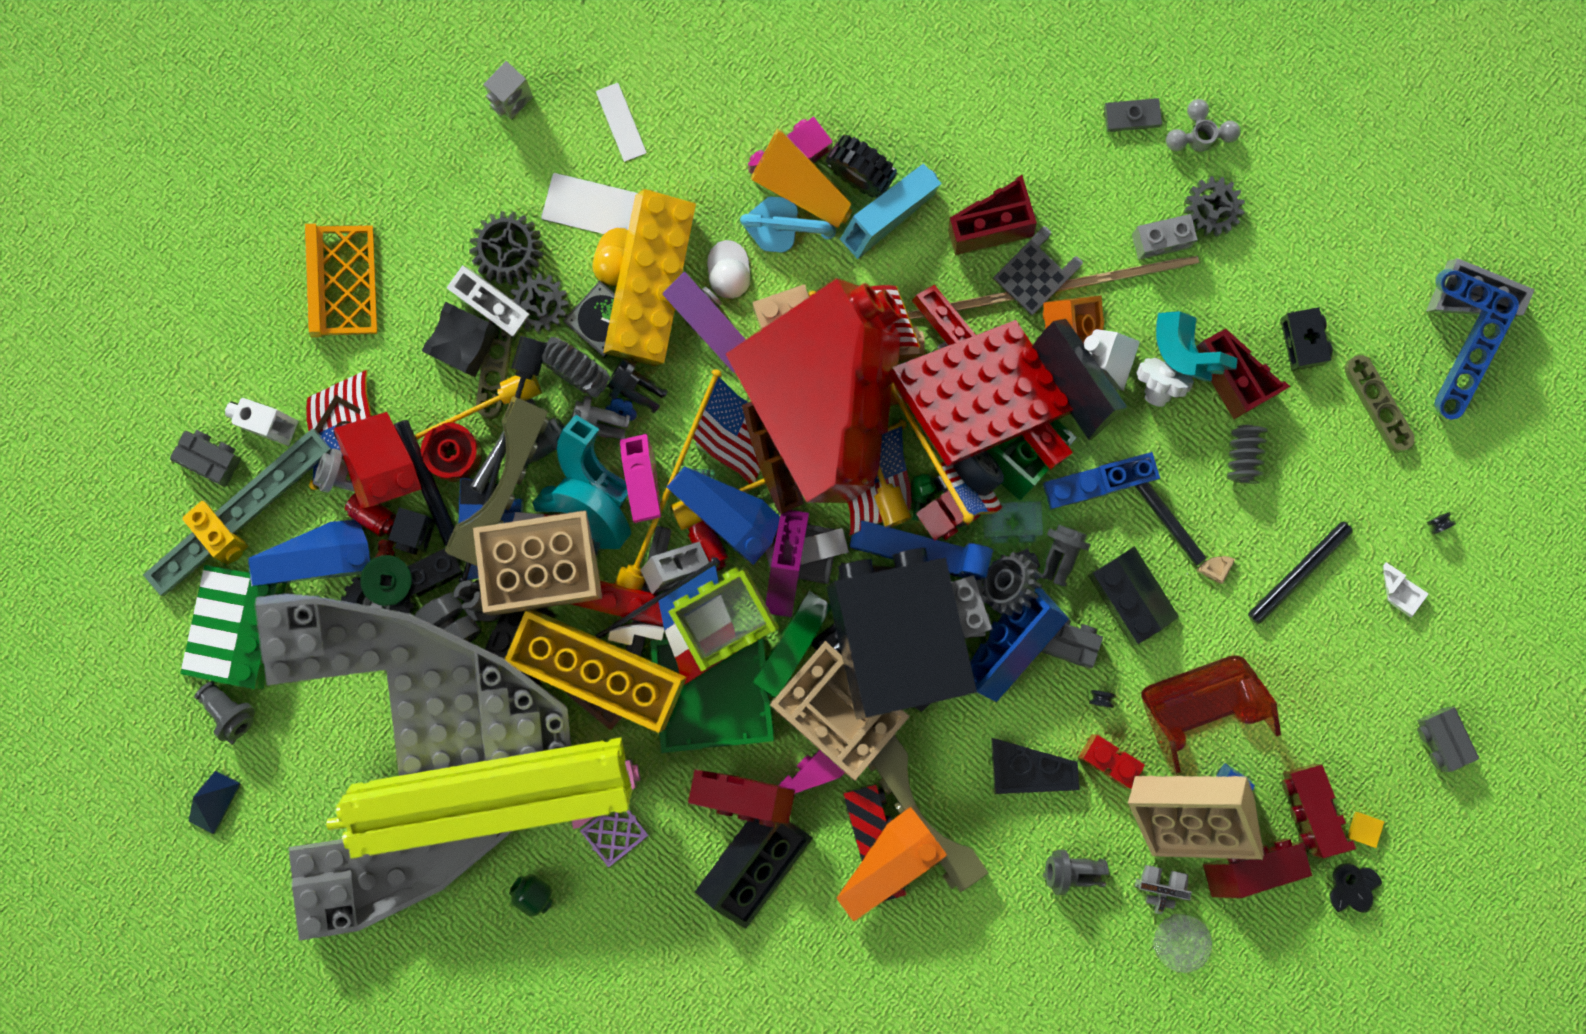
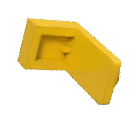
M200 501L182 518L209 553L227 565L238 560L242 556L243 551L249 547L242 538L229 531L204 501Z

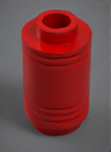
M355 493L345 505V511H347L349 517L379 537L391 533L396 514L379 503L371 507L360 508Z
M704 521L689 527L688 537L691 544L700 542L709 562L712 561V557L719 559L720 565L716 567L717 571L725 568V562L729 560V557L718 534Z

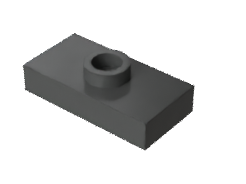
M1159 98L1110 102L1104 105L1107 132L1160 128L1162 125Z

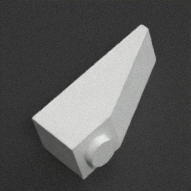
M463 265L447 286L448 290L513 337L530 315L492 284Z

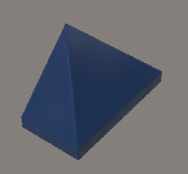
M214 771L193 797L188 822L215 834L241 783L219 771Z

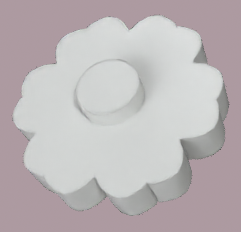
M1146 358L1144 363H1140L1136 373L1140 381L1147 383L1145 400L1159 407L1165 406L1166 402H1169L1172 397H1185L1186 393L1190 392L1194 383L1191 376L1177 372L1166 362H1162L1157 358Z

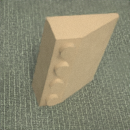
M586 511L473 528L483 613L493 616L602 599L599 571Z
M1135 776L1128 804L1152 856L1263 859L1264 854L1255 798L1247 777Z

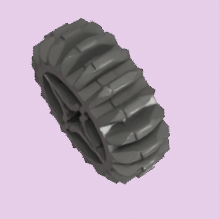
M501 211L500 219H496L494 214H490V223L487 224L485 220H481L480 223L483 229L474 228V233L478 238H470V243L476 246L469 249V253L472 256H476L473 258L472 263L474 266H479L478 272L481 275L487 273L486 278L489 281L496 277V282L501 285L504 282V278H506L508 284L513 285V277H517L518 280L523 282V273L526 272L527 275L532 276L533 273L530 267L539 268L540 264L535 258H543V253L538 250L544 247L543 241L538 240L541 237V233L539 230L533 231L536 226L533 222L527 223L526 216L522 215L517 220L516 212L512 211L509 218H507L505 212ZM504 230L500 237L491 238L498 231ZM515 230L520 231L527 237L528 248L515 242ZM510 243L512 249L504 253L501 249L502 246ZM486 249H491L493 253L498 254V267L487 260ZM523 258L518 264L510 267L513 259Z
M551 337L548 342H545L547 346L541 356L543 365L561 377V379L591 397H598L604 391L610 376L600 365L580 350L559 338Z

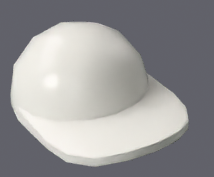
M724 240L718 242L708 255L707 264L711 288L717 295L723 298L733 299L740 297L750 285L747 253L741 245L734 241Z

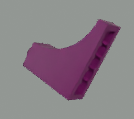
M790 510L780 515L766 597V606L773 615L792 618L809 516L807 512Z

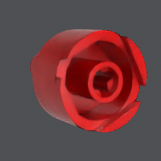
M448 422L432 428L427 432L421 444V455L426 467L430 472L445 481L459 482L460 478L469 479L477 471L481 463V444L468 429L457 423ZM448 449H455L457 451L456 455H451V457L446 453Z

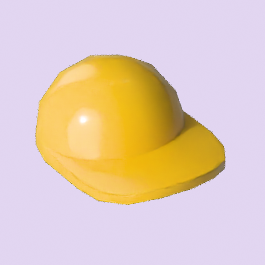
M614 228L607 231L598 243L592 268L596 278L605 285H617L628 230L625 228Z

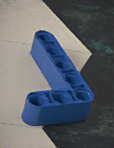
M1444 269L1439 272L1435 280L1438 290L1481 309L1434 402L1436 411L1445 418L1452 420L1461 417L1465 412L1518 311L1519 301L1514 295L1453 269ZM1450 275H1455L1457 284L1454 288L1448 290L1445 286V281ZM1481 286L1483 289L1482 297L1473 301L1471 291L1475 287ZM1506 297L1508 307L1503 312H1499L1497 310V302ZM1489 323H1493L1495 325V332L1490 337H1485L1483 333L1484 327ZM1480 348L1482 351L1480 360L1471 362V352ZM1462 374H1468V383L1463 387H1458V377ZM1449 399H1455V408L1450 412H1445V402Z
M862 520L861 530L852 535L849 545L852 549L893 559V554L926 547L929 561L946 557L950 575L961 578L974 575L975 580H983L987 577L993 549L986 546L968 543L965 547L938 540L934 541V539L901 530L885 528V526Z

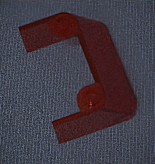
M1234 655L1222 658L1151 684L1141 692L1143 706L1158 746L1175 774L1181 772L1177 752L1186 745L1184 732L1234 714L1240 722L1245 724H1254L1264 720L1276 737L1281 736L1277 702L1246 659L1241 656Z

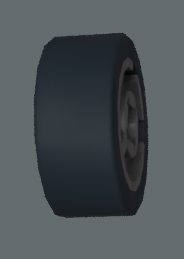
M987 451L953 464L956 472L965 484L980 495H988L1004 481L1001 468Z

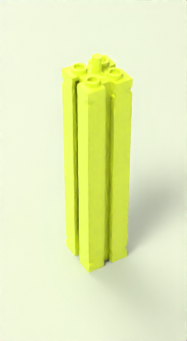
M622 737L610 739L608 742L598 741L378 779L365 784L363 782L351 784L346 791V795H343L336 806L337 818L327 819V829L330 831L347 828V831L343 832V845L345 849H349L352 859L362 857L365 854L375 855L607 815L610 812H625L629 809L632 787L629 772L626 768Z

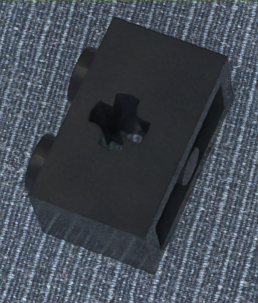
M1320 307L1287 313L1280 318L1291 371L1322 366L1331 361L1333 349L1331 342L1326 339L1325 330L1327 322L1325 316L1320 312ZM1306 335L1307 338H1311L1312 342L1305 340L1304 336Z

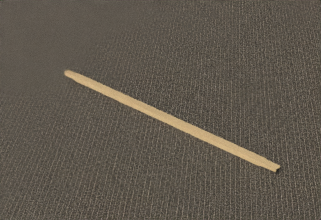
M1198 256L1070 279L1056 292L1182 268L1200 262ZM1007 292L952 302L950 304L956 311L1012 301L1014 298ZM919 309L907 312L909 319L925 318Z

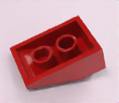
M388 412L333 428L360 508L371 507L421 490L413 462Z

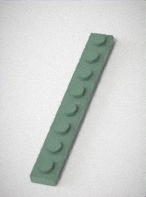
M311 429L219 508L215 514L229 531L236 535L318 464L324 453L329 454L332 449L315 429ZM192 532L145 572L143 576L160 596H165L206 561L211 554Z

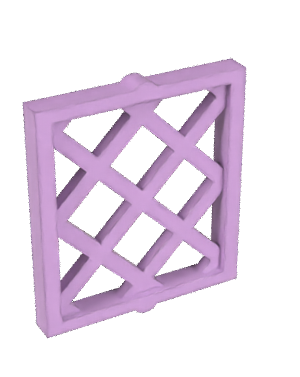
M629 809L626 811L629 815L628 819L618 818L619 813L616 812L615 817L601 815L580 830L592 846V849L597 852L608 868L649 836ZM600 820L599 829L590 828ZM604 820L614 821L613 831L603 830ZM618 821L628 822L627 833L617 832ZM631 823H635L641 830L640 834L630 833ZM588 832L599 833L597 843L590 839ZM602 834L612 835L611 845L601 844ZM616 835L626 836L625 846L615 845ZM630 837L639 838L629 846ZM600 848L611 849L609 859L604 857L600 852ZM614 849L624 850L613 859Z

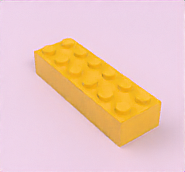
M643 189L635 195L603 354L627 360L631 358L636 362L651 366H657L665 362L675 308L663 296V292L683 272L696 203Z
M536 610L525 611L505 658L506 661L521 672L658 733L665 730L687 677Z

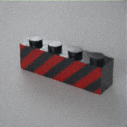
M876 784L843 792L861 862L879 838L885 826L892 821L890 815L886 817L884 815L882 806L887 804L883 788L877 789ZM909 884L883 902L906 896L905 888L910 887Z

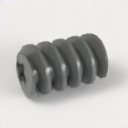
M1253 425L1237 426L1238 428L1231 431V435L1237 439L1232 440L1230 446L1237 450L1229 452V457L1235 461L1228 463V468L1234 472L1228 473L1227 479L1236 483L1260 484L1254 478L1262 476L1263 472L1257 470L1256 466L1264 465V461L1257 459V455L1265 454V450L1258 448V445L1266 443L1267 440L1259 437V434L1268 432V429Z

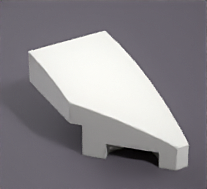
M1385 563L1382 568L1388 602L1412 618L1428 596V593L1407 580L1405 574Z
M645 622L630 623L611 630L608 640L632 645L635 634L662 641L664 627Z

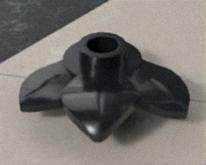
M1350 863L1338 865L1332 875L1335 884L1330 893L1332 906L1337 912L1343 911L1348 905L1358 912H1369L1373 905V894L1371 891L1382 885L1380 876L1368 867L1357 868ZM1350 875L1349 880L1346 882V877Z

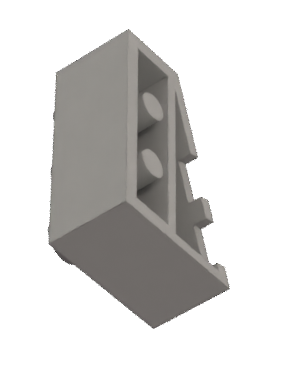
M1458 258L1447 261L1444 268L1460 271L1514 295L1519 301V308L1515 317L1524 315L1535 290ZM1450 275L1445 281V286L1449 290L1457 284L1455 275ZM1477 286L1471 291L1473 301L1482 297L1483 289L1481 286ZM1436 287L1426 312L1479 315L1481 309L1442 293ZM1506 297L1497 302V310L1499 312H1503L1508 307Z

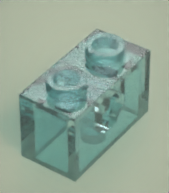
M1041 501L1001 503L1003 508L999 512L983 514L984 539H991L992 544L1008 543V538H1019L1020 543L1036 542V537L1043 535ZM1011 516L1014 517V521L1018 520L1019 525L1014 530L1011 529V525L1007 526L1006 521L1011 519Z

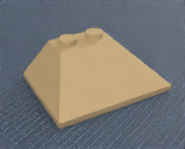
M826 641L770 703L773 709L854 781L910 717L903 710L856 720L842 655Z

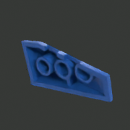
M685 466L667 485L666 488L738 554L753 565L772 544L779 525L780 516L763 500Z
M355 520L329 522L248 558L251 586L361 575L364 567L370 562L368 542L361 524Z

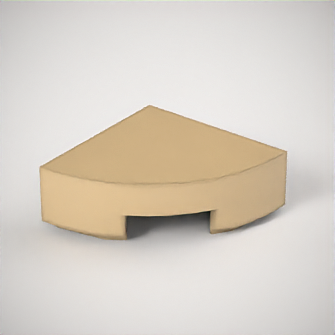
M1227 556L1213 557L1203 562L1196 571L1219 584H1223L1235 559Z

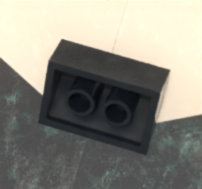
M1135 546L1088 574L1089 579L1131 645L1140 644L1179 617Z

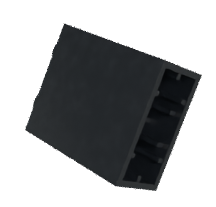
M926 547L893 554L895 568L875 573L871 559L840 565L838 570L841 580L834 581L826 587L856 720L977 693L946 557L929 561Z

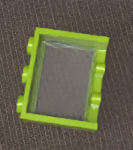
M737 567L722 574L723 581L714 585L713 581L697 588L700 594L691 599L688 594L672 602L675 608L668 611L701 671L780 628L772 617L746 568L741 571Z

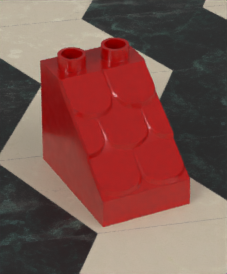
M836 278L725 354L806 502L848 503L874 487L875 477L878 474L882 435L888 432L893 381L888 372L892 367L897 366L899 361L901 336L894 323L902 318V313L896 301L885 289L876 294L865 282L858 286Z

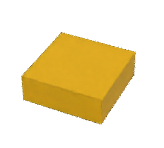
M1355 812L1347 838L1376 848L1385 821Z

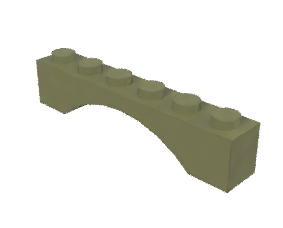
M512 397L502 420L506 440V457L500 482L490 499L481 509L455 526L445 549L447 554L477 566L473 528L503 523L500 519L504 510L508 511L513 504L515 495L512 492L515 485H520L526 474V469L523 468L527 458L532 459L538 444L534 442L538 433H543L547 427L549 418L546 415L548 411L517 397Z
M894 735L871 761L868 768L871 772L874 770L878 771L882 777L878 782L887 795L893 793L898 801L894 805L898 812L901 814L911 807L947 854L935 866L940 863L946 871L942 876L951 889L957 887L962 892L989 872L972 848L955 843L942 836L922 816L914 802L909 786L907 771L908 754Z

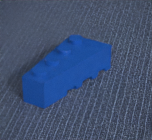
M1042 588L1035 589L1034 593L1038 595V598H1031L1029 600L1031 603L1030 608L1024 605L1022 606L1021 614L1013 611L1012 616L1003 613L998 623L994 621L991 625L992 629L989 630L990 636L987 642L979 646L970 662L977 693L997 702L1069 620L1067 615Z

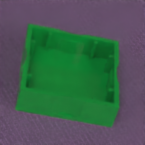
M745 630V631H735V632H736V637L739 636V635H741L742 633L748 631V630ZM763 637L738 650L683 686L665 730L659 733L661 753L774 741L769 694L752 683L766 662ZM662 639V641L650 640L652 662L679 674L678 664L668 639Z

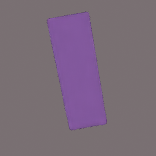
M683 272L663 292V296L729 369L735 373L725 354L746 339L688 274Z

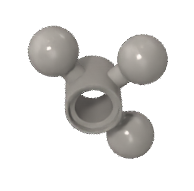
M1195 99L1188 105L1187 113L1196 122V126L1188 134L1180 129L1170 131L1166 137V145L1173 151H1180L1189 143L1193 150L1203 152L1209 149L1217 138H1221L1228 143L1236 141L1241 134V129L1235 121H1226L1218 129L1214 122L1205 120L1209 113L1207 102L1202 99ZM1198 132H1205L1209 140H1202L1198 136Z

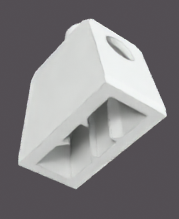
M1096 329L1092 335L1086 338L1084 347L1090 352L1114 389L1124 390L1140 342L1117 332Z
M241 398L239 403L229 402L225 409V415L232 418V424L286 446H289L299 422L277 409L245 398Z

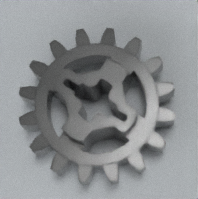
M1211 176L1207 180V184L1201 179L1197 183V187L1193 186L1189 190L1191 196H1187L1184 202L1190 206L1184 209V213L1191 214L1193 222L1197 224L1195 226L1196 232L1203 228L1204 236H1208L1213 231L1215 237H1218L1222 230L1227 234L1232 230L1231 226L1236 227L1239 224L1238 218L1244 214V211L1239 209V207L1243 206L1245 200H1238L1237 197L1241 190L1233 191V182L1225 185L1224 177L1215 182L1213 176ZM1212 190V193L1209 196H1200L1202 193ZM1211 203H1215V208L1218 209L1217 211L1213 210V205ZM1226 217H1228V219H1227L1226 221L1221 222V223H1216V221L1218 220V218H1224V219H1225Z
M541 273L537 274L535 280L530 275H527V283L525 284L519 280L517 283L520 289L511 290V293L515 296V299L511 300L528 312L529 316L534 315L540 319L537 321L527 318L524 322L525 330L530 332L535 327L536 333L540 334L544 327L548 332H552L551 325L553 323L560 327L561 324L558 319L559 317H567L563 308H568L570 305L568 301L563 300L568 294L566 290L560 291L562 284L559 281L553 284V277L550 275L546 280H543ZM538 287H545L551 291L544 292L539 290ZM529 291L526 300L522 301L524 295ZM536 294L542 301L541 308L543 313L536 307ZM556 306L554 313L549 316L552 307Z

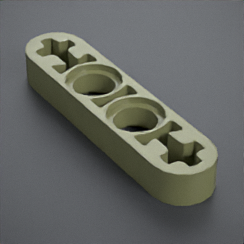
M489 319L488 322L495 325V323ZM503 329L501 336L503 339L507 338L506 342L494 339L482 362L476 406L489 400V394L484 393L485 389L491 392H498L497 390L501 388L500 382L507 379L513 336ZM495 345H501L505 349L504 356L500 359H493L490 356V350ZM491 372H498L501 376V380L496 386H489L486 383V377ZM503 402L494 403L496 408H491L490 413H487L485 408L478 412L484 418L494 419L500 415L503 409Z
M1357 355L1348 360L1344 368L1345 374L1386 445L1394 452L1408 450L1414 443V434L1373 363L1364 355ZM1356 364L1364 366L1361 373L1353 371ZM1370 375L1372 379L1367 380L1361 385L1359 381ZM1368 385H1374L1378 388L1379 396L1377 399H1371L1366 395V387ZM1387 408L1392 412L1393 419L1390 423H1385L1380 419L1381 409ZM1398 423L1399 427L1388 432L1387 428ZM1397 434L1405 436L1406 439L1403 440V444H1396L1394 439L1398 437Z

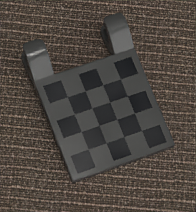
M1043 226L993 277L1031 316L1083 264L1082 260L1075 256L1061 269L1039 248L1051 235V231L1046 226Z

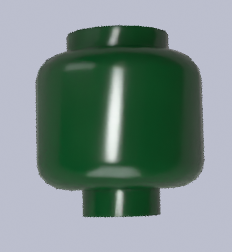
M533 874L518 877L509 891L511 904L530 917H534L540 912L544 914L553 902V899L550 898L552 894L551 886Z

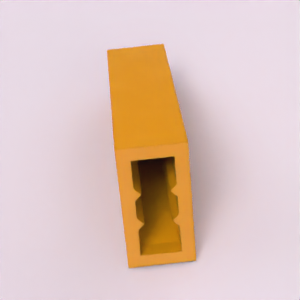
M777 128L751 175V179L837 228L841 222L845 224L852 213V209H850L851 202L784 132Z

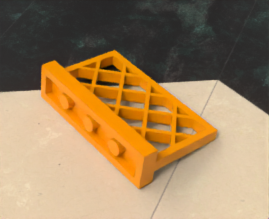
M305 224L308 328L310 337L377 334L373 226H317L316 224ZM335 233L342 241L333 250H330L323 242V234ZM341 233H349V234L345 237V236L342 235ZM356 233H367L368 243L361 250L349 241ZM345 244L357 253L347 264L336 255ZM367 249H368V257L363 254ZM324 250H326L329 253L325 258ZM332 257L343 266L334 277L324 270V265ZM359 257H362L369 264V269L361 277L350 268ZM346 270L358 279L348 290L336 281ZM325 276L330 280L326 285ZM368 276H369V284L365 281V279H366ZM361 283L370 290V296L363 303H360L351 294ZM332 284H335L344 293L334 304L325 297V291ZM347 297L359 306L349 317L337 308ZM369 302L370 311L365 307ZM326 303L331 307L327 312ZM334 310L345 319L338 328H327L326 318ZM363 310L371 317V327H358L352 320ZM348 324L352 326L351 328H345Z

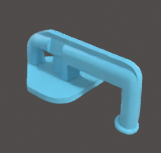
M768 197L751 212L742 215L740 218V223L746 228L759 247L769 252L783 253L790 250L794 245L796 231L821 234L824 239H831L836 234L835 227L826 221L798 219L796 204L782 197Z

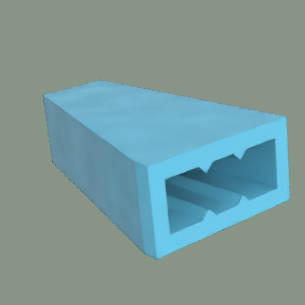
M923 163L855 214L840 240L859 259L934 196L942 183L938 180L937 175Z

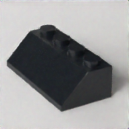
M755 818L754 822L747 821L695 890V893L713 910L746 929L813 839L812 836L791 820H789V824L777 822L776 827L760 825V819Z

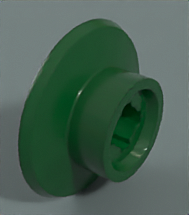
M390 555L378 556L364 567L360 580L361 588L364 595L371 602L381 606L394 605L408 594L411 587V573L401 559ZM384 576H392L391 586H383Z

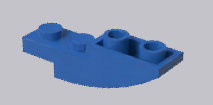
M1153 452L1046 481L1043 483L1051 510L1160 479Z

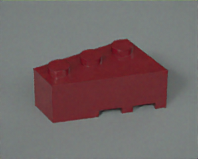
M1023 175L1015 178V181L1007 186L993 191L992 195L982 201L978 200L950 217L948 232L955 255L1034 237L1037 222Z
M1226 328L1196 346L1199 353L1222 352L1237 358L1236 369L1224 370V374H1212L1211 381L1234 420L1291 387L1285 381L1281 382L1272 374L1269 366L1265 363L1262 365L1250 354L1252 351Z
M695 769L688 803L716 809V813L733 817V813L738 814L737 819L754 822L755 818L760 819V825L776 827L777 822L789 824L795 789L730 774Z
M1290 838L1275 841V846H1262L1263 859L1225 858L1203 864L1211 897L1244 898L1312 876L1304 843H1292Z

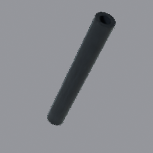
M1148 482L1135 486L1194 565L1197 566L1207 557L1151 484Z

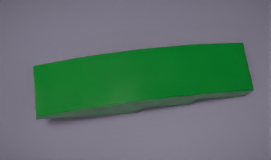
M810 590L807 592L780 634V638L766 658L765 664L752 682L754 685L772 697H777L795 671L831 609L829 603Z

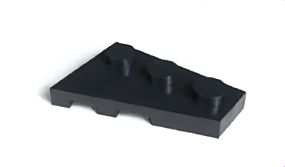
M991 738L994 794L1079 790L1078 762Z

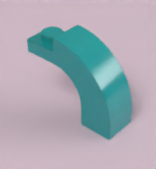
M1181 311L1158 313L1156 325L1157 344L1163 359L1171 368L1203 381H1212V374H1224V370L1236 369L1237 358L1222 352H1198L1195 345L1196 317Z
M575 415L562 430L558 440L557 455L562 471L566 478L581 480L597 487L607 494L620 508L628 498L626 481L608 471L597 459L594 452V441L599 428Z
M564 478L557 487L548 486L543 488L532 502L535 512L573 513L586 511L591 536L595 542L601 543L600 549H620L632 534L629 524L618 505L603 491L581 480Z

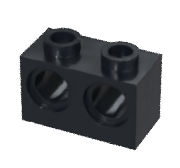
M399 507L388 540L396 543L395 548L410 554L417 555L418 550L426 552L435 527V521L426 515Z
M446 548L407 566L411 573L410 595L418 598L461 577L465 569L461 559L447 554Z

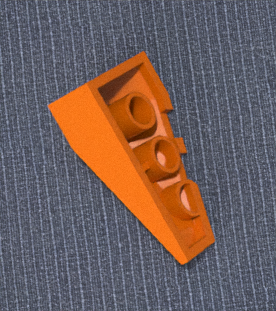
M1101 295L1043 303L1045 327L1047 328L1053 321L1067 319L1083 344L1086 338L1092 335L1094 330H1103L1104 328Z
M909 807L885 826L879 838L870 848L836 899L854 922L946 857L947 854L914 810Z

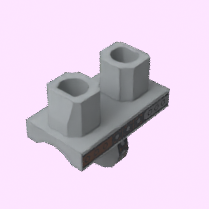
M1145 865L1141 879L1136 878L1135 887L1157 893L1156 896H1146V903L1154 905L1155 914L1161 915L1165 907L1174 909L1175 901L1166 899L1167 895L1190 900L1192 892L1187 890L1188 874L1171 871L1169 884L1164 885L1160 884L1162 869Z

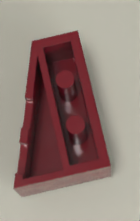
M1311 764L1283 772L1285 780H1282V787L1286 796H1290L1293 807H1290V813L1295 824L1298 823L1301 832L1298 835L1299 842L1304 843L1307 854L1327 858L1355 850L1356 847L1353 840L1347 842L1341 827L1346 822L1343 815H1337L1333 799L1336 797L1323 765Z

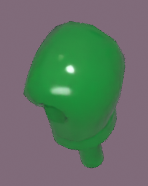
M921 473L914 476L911 481V502H915L912 520L919 521L916 513L921 510L922 504H927L929 494L935 489V481L930 474Z

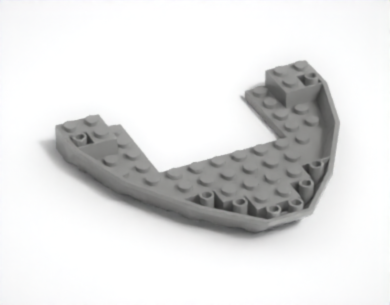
M282 594L256 598V615L267 685L381 670L387 671L399 776L571 746L568 710L565 704L505 659L407 613L316 596ZM512 831L375 855L365 854L362 857L352 859L349 849H345L343 845V839L289 847L292 891L299 941L359 931L442 891Z

